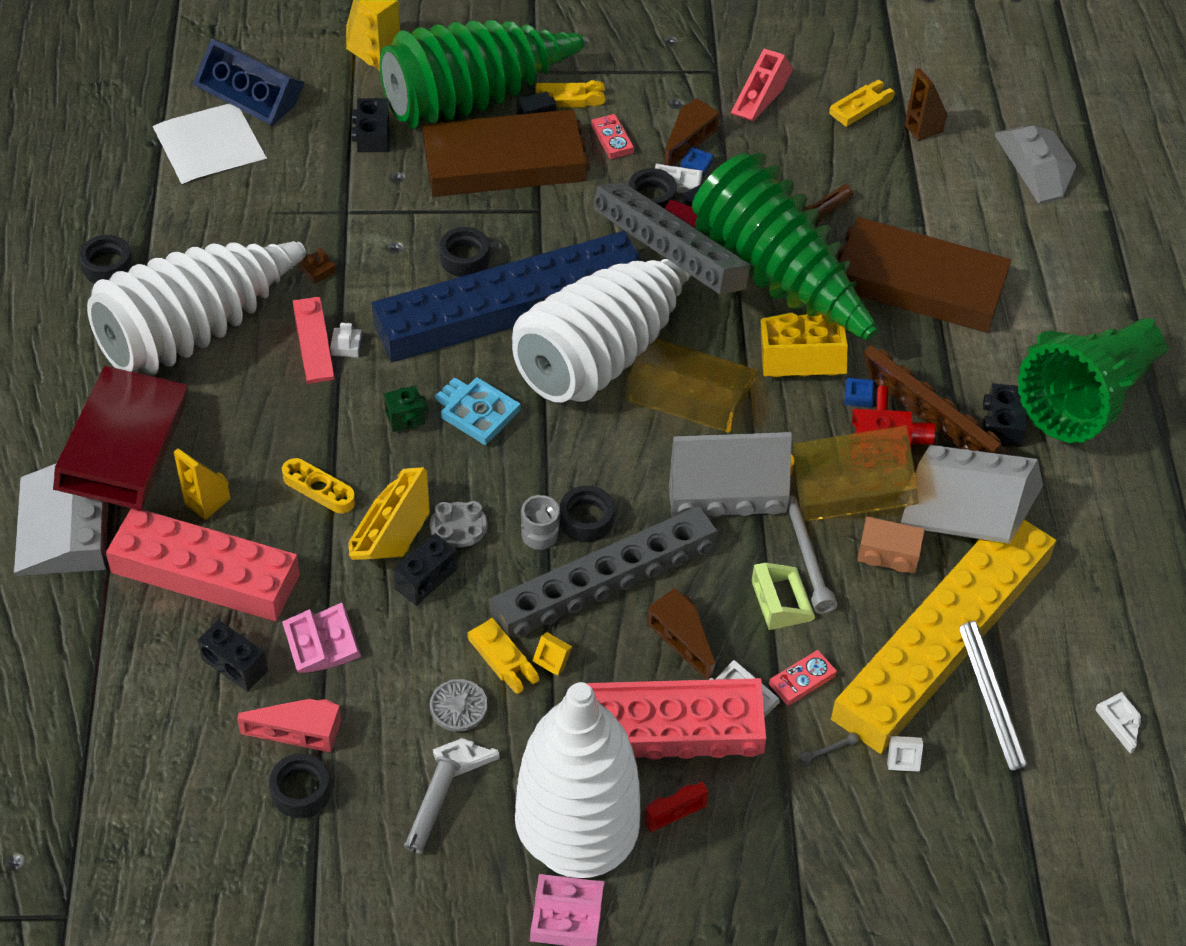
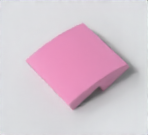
M342 603L315 615L309 609L282 621L298 673L331 668L361 657L347 610Z
M539 874L530 942L564 946H597L604 881Z

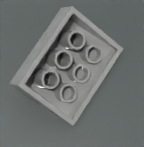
M791 432L674 436L669 480L671 516L674 517L697 506L701 507L706 516L719 517L721 515L747 516L750 514L768 513L775 515L787 513L790 493Z
M930 445L918 464L901 524L924 528L926 531L1010 544L1043 487L1038 459Z
M56 464L23 476L20 479L14 566L15 576L106 570L108 503L53 490Z

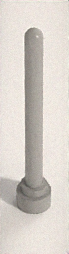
M789 495L787 508L814 588L811 602L816 613L827 614L836 609L837 601L834 593L825 587L797 498Z

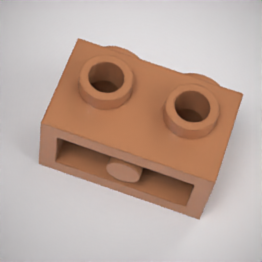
M866 516L857 561L870 566H881L895 569L899 572L915 574L925 529Z

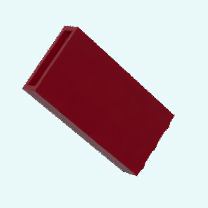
M104 365L56 463L53 490L142 510L184 411L188 385Z

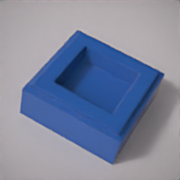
M691 147L682 160L680 167L703 171L702 177L704 178L714 162V155Z
M847 377L844 405L872 408L874 380Z

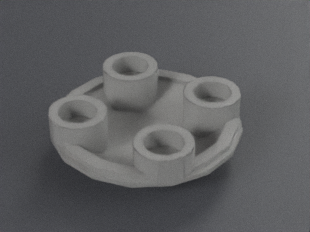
M476 501L468 503L440 502L435 506V513L431 516L429 526L432 535L436 533L453 547L461 548L471 546L480 541L487 532L488 521L486 515L482 512V506Z

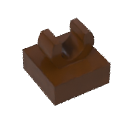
M320 247L317 248V252L311 255L306 254L305 258L299 262V269L313 284L336 273V265Z

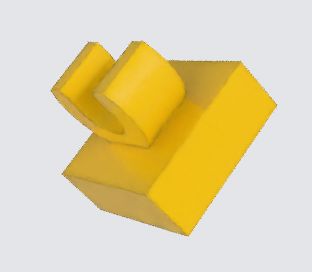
M546 632L540 638L532 661L558 676L565 669L572 646Z

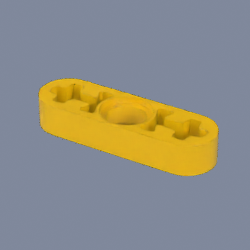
M299 458L289 459L283 464V480L289 487L339 514L348 513L354 508L355 494L349 485ZM320 481L324 482L326 487L322 490H314L311 488V485Z

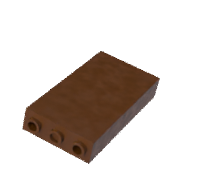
M574 109L422 124L423 144L432 197L584 182L586 180V171L590 170L589 156L584 155V152H586L585 138L580 137L582 134L580 119L576 120Z
M857 217L854 227L849 226L845 241L848 242L847 245H841L838 259H840L839 263L850 261L846 275L850 282H857L854 289L859 297L985 333L989 332L1012 259Z

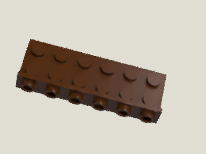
M872 345L865 350L864 357L869 380H874V384L878 387L887 386L889 388L888 395L923 422L935 423V431L958 449L1013 456L1010 451L1001 445L1000 439L990 431L986 433L978 427L979 424L973 417L968 414L964 416L957 411V407L948 398L942 399L936 395L931 385L925 381L921 383L915 379L913 373L906 366H898L885 350H877Z

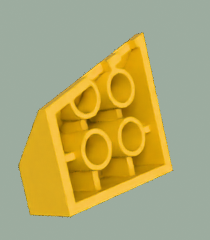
M353 0L347 21L346 49L379 71L382 48L391 45L394 36L400 31L398 0Z
M787 313L760 319L763 376L777 378L790 375L806 377L822 374L829 376L847 374L848 345L844 327L837 323H829L824 315L813 317L808 314L798 316L794 313Z

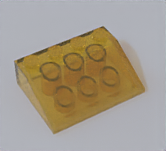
M656 338L634 363L627 378L626 400L731 433L758 370Z
M907 426L793 443L797 488L804 522L919 504Z

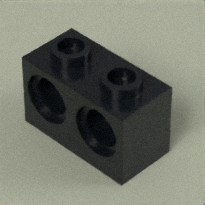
M357 98V109H352L353 124H356V127L351 128L352 142H357V152H388V98Z
M992 383L989 394H984L983 410L987 411V416L985 415L983 420V430L986 433L988 431L994 433L1000 439L1002 446L1021 447L1026 433V409L1020 401L1019 386Z
M434 533L393 569L395 590L417 606L458 570L457 549Z
M220 620L214 623L197 640L202 660L247 692L268 672L265 651Z

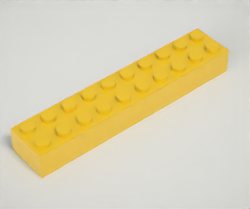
M1023 520L1010 544L979 539L836 698L831 720L849 733H857L860 738L859 740L879 754H882L890 744V736H898L968 655L960 632V626L967 622L975 621L983 638L1050 561L1057 540L1026 520Z

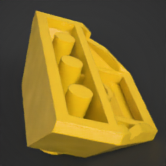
M424 467L402 469L397 475L398 478L391 482L374 500L348 542L349 557L352 560L403 557L409 550L410 544L430 513L427 470Z

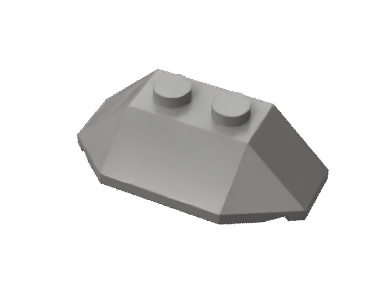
M1034 125L995 132L996 139L1038 204L1061 200L1076 169V164L1055 132Z

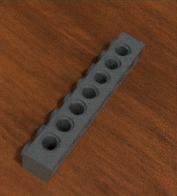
M624 182L597 185L596 197L594 199L595 211L718 294L746 290L750 269L749 263Z
M694 507L491 597V615L511 640L516 637H524L540 626L550 625L560 617L569 613H577L591 603L604 601L611 594L622 589L628 590L642 580L657 577L662 571L673 566H681L693 557L709 553L715 548L717 530L701 507Z

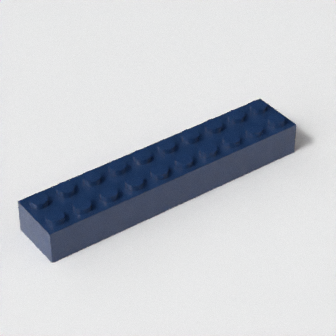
M621 231L373 301V324L392 363L512 328L522 314L528 312L535 304L545 301L551 294L560 292L567 285L574 284L579 279L591 276L601 269H608L616 264H627L632 261L642 260L627 233Z

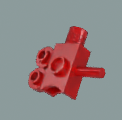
M879 386L877 388L876 410L852 409V425L855 427L856 432L854 435H851L850 452H853L851 466L860 475H872L880 466L882 472L890 477L902 476L909 467L911 445H934L935 423L912 422L911 411L888 410L889 388L887 386Z

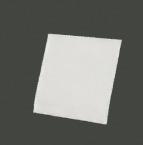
M231 104L180 116L152 126L181 184L209 174L267 159L243 113L239 108Z

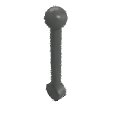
M852 732L847 738L812 753L808 751L802 752L800 762L803 765H809L812 759L847 744L855 745L859 742V735Z

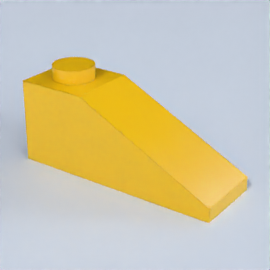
M177 449L174 451L184 503L188 508L206 520L231 499L228 488L229 482L223 474L215 473L182 450Z

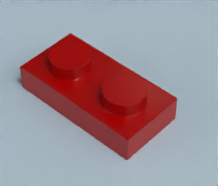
M703 781L695 785H685L677 793L667 798L659 797L653 800L645 810L644 822L649 831L653 832L707 807L709 791Z

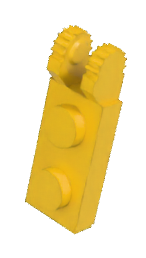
M590 80L586 84L536 83L535 85L536 94L547 91L550 97H554L557 107L601 106L606 101L605 94L603 93L605 92V84L598 80Z
M877 80L869 85H864L831 105L829 114L847 127L880 106L889 103L893 99L895 92L891 88L882 91L884 83Z
M493 618L467 632L471 644L498 677L505 681L516 694L522 692L524 688L521 680L515 673L521 671L532 685L540 680L535 668L527 661L526 657Z

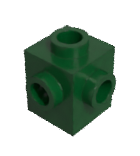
M416 385L383 393L385 413L392 432L415 428L425 424V412L429 411L425 395L420 396Z

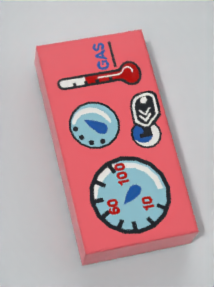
M615 114L591 120V127L610 160L634 154V146Z
M816 650L772 677L769 685L784 703L789 706L835 678L837 671Z

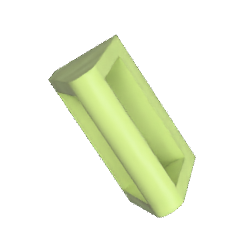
M771 563L754 565L752 584L769 630L806 623L815 619L796 567ZM789 579L799 609L781 606L773 582Z

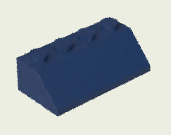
M211 38L193 85L270 125H274L296 105L305 82L227 42Z

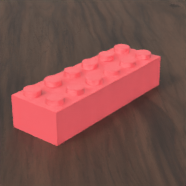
M134 508L130 509L106 551L110 570L113 574L277 622L300 576L297 554Z

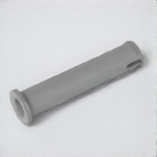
M437 757L436 762L438 765L408 838L403 845L405 849L413 853L417 849L416 854H423L455 771H459L461 768L459 763L447 757Z

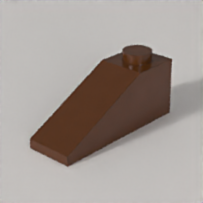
M918 68L915 69L904 126L917 141L943 132L947 112L934 83Z
M698 98L684 105L679 112L665 148L664 165L673 166L686 156L691 147H698L718 131L720 112Z
M673 588L648 607L647 625L706 680L713 679L715 660L697 610L687 595H682Z

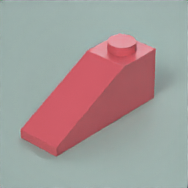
M763 49L731 111L732 115L754 122L781 93L793 71L791 64L784 54Z
M320 297L293 300L295 323L307 384L334 380Z
M305 699L239 713L237 717L240 734L330 753L342 721L340 705L325 699L319 701Z

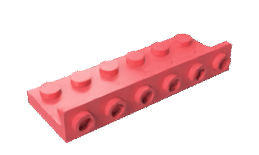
M761 678L586 683L593 689L599 702L623 726L633 748L635 758L647 757L652 760L676 756L683 759L695 756L722 758L726 755L754 757L765 753L766 731Z

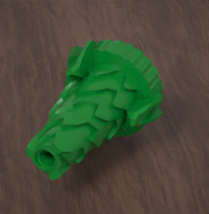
M1150 318L1140 319L1121 330L1109 329L1097 335L1094 333L1085 337L1057 331H1044L1037 335V344L1028 347V356L1022 360L1019 369L1020 374L1018 375L1020 401L1026 409L1028 417L1046 435L1067 443L1078 442L1083 444L1088 439L1095 437L1110 427L1118 419L1117 416L1121 414L1123 409L1122 404L1125 401V391L1151 369L1150 364L1167 354L1170 347L1166 345L1161 330L1155 325V320Z

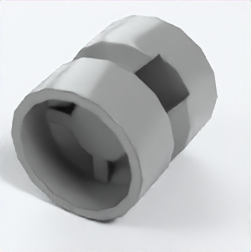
M536 495L528 498L523 503L521 509V536L523 542L528 547L543 550L550 548L557 542L559 537L560 509L553 498L546 495Z

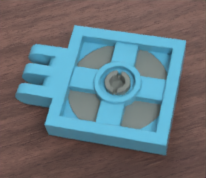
M478 377L469 385H466L457 378H453L449 382L450 385H446L442 389L443 392L440 391L435 395L436 400L446 406L441 411V418L485 446L521 411V404Z

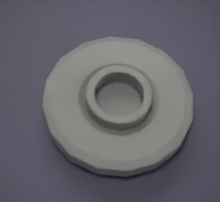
M452 679L442 683L434 690L430 698V713L434 721L442 728L453 732L467 731L476 727L484 719L487 712V697L483 689L476 683L465 679Z

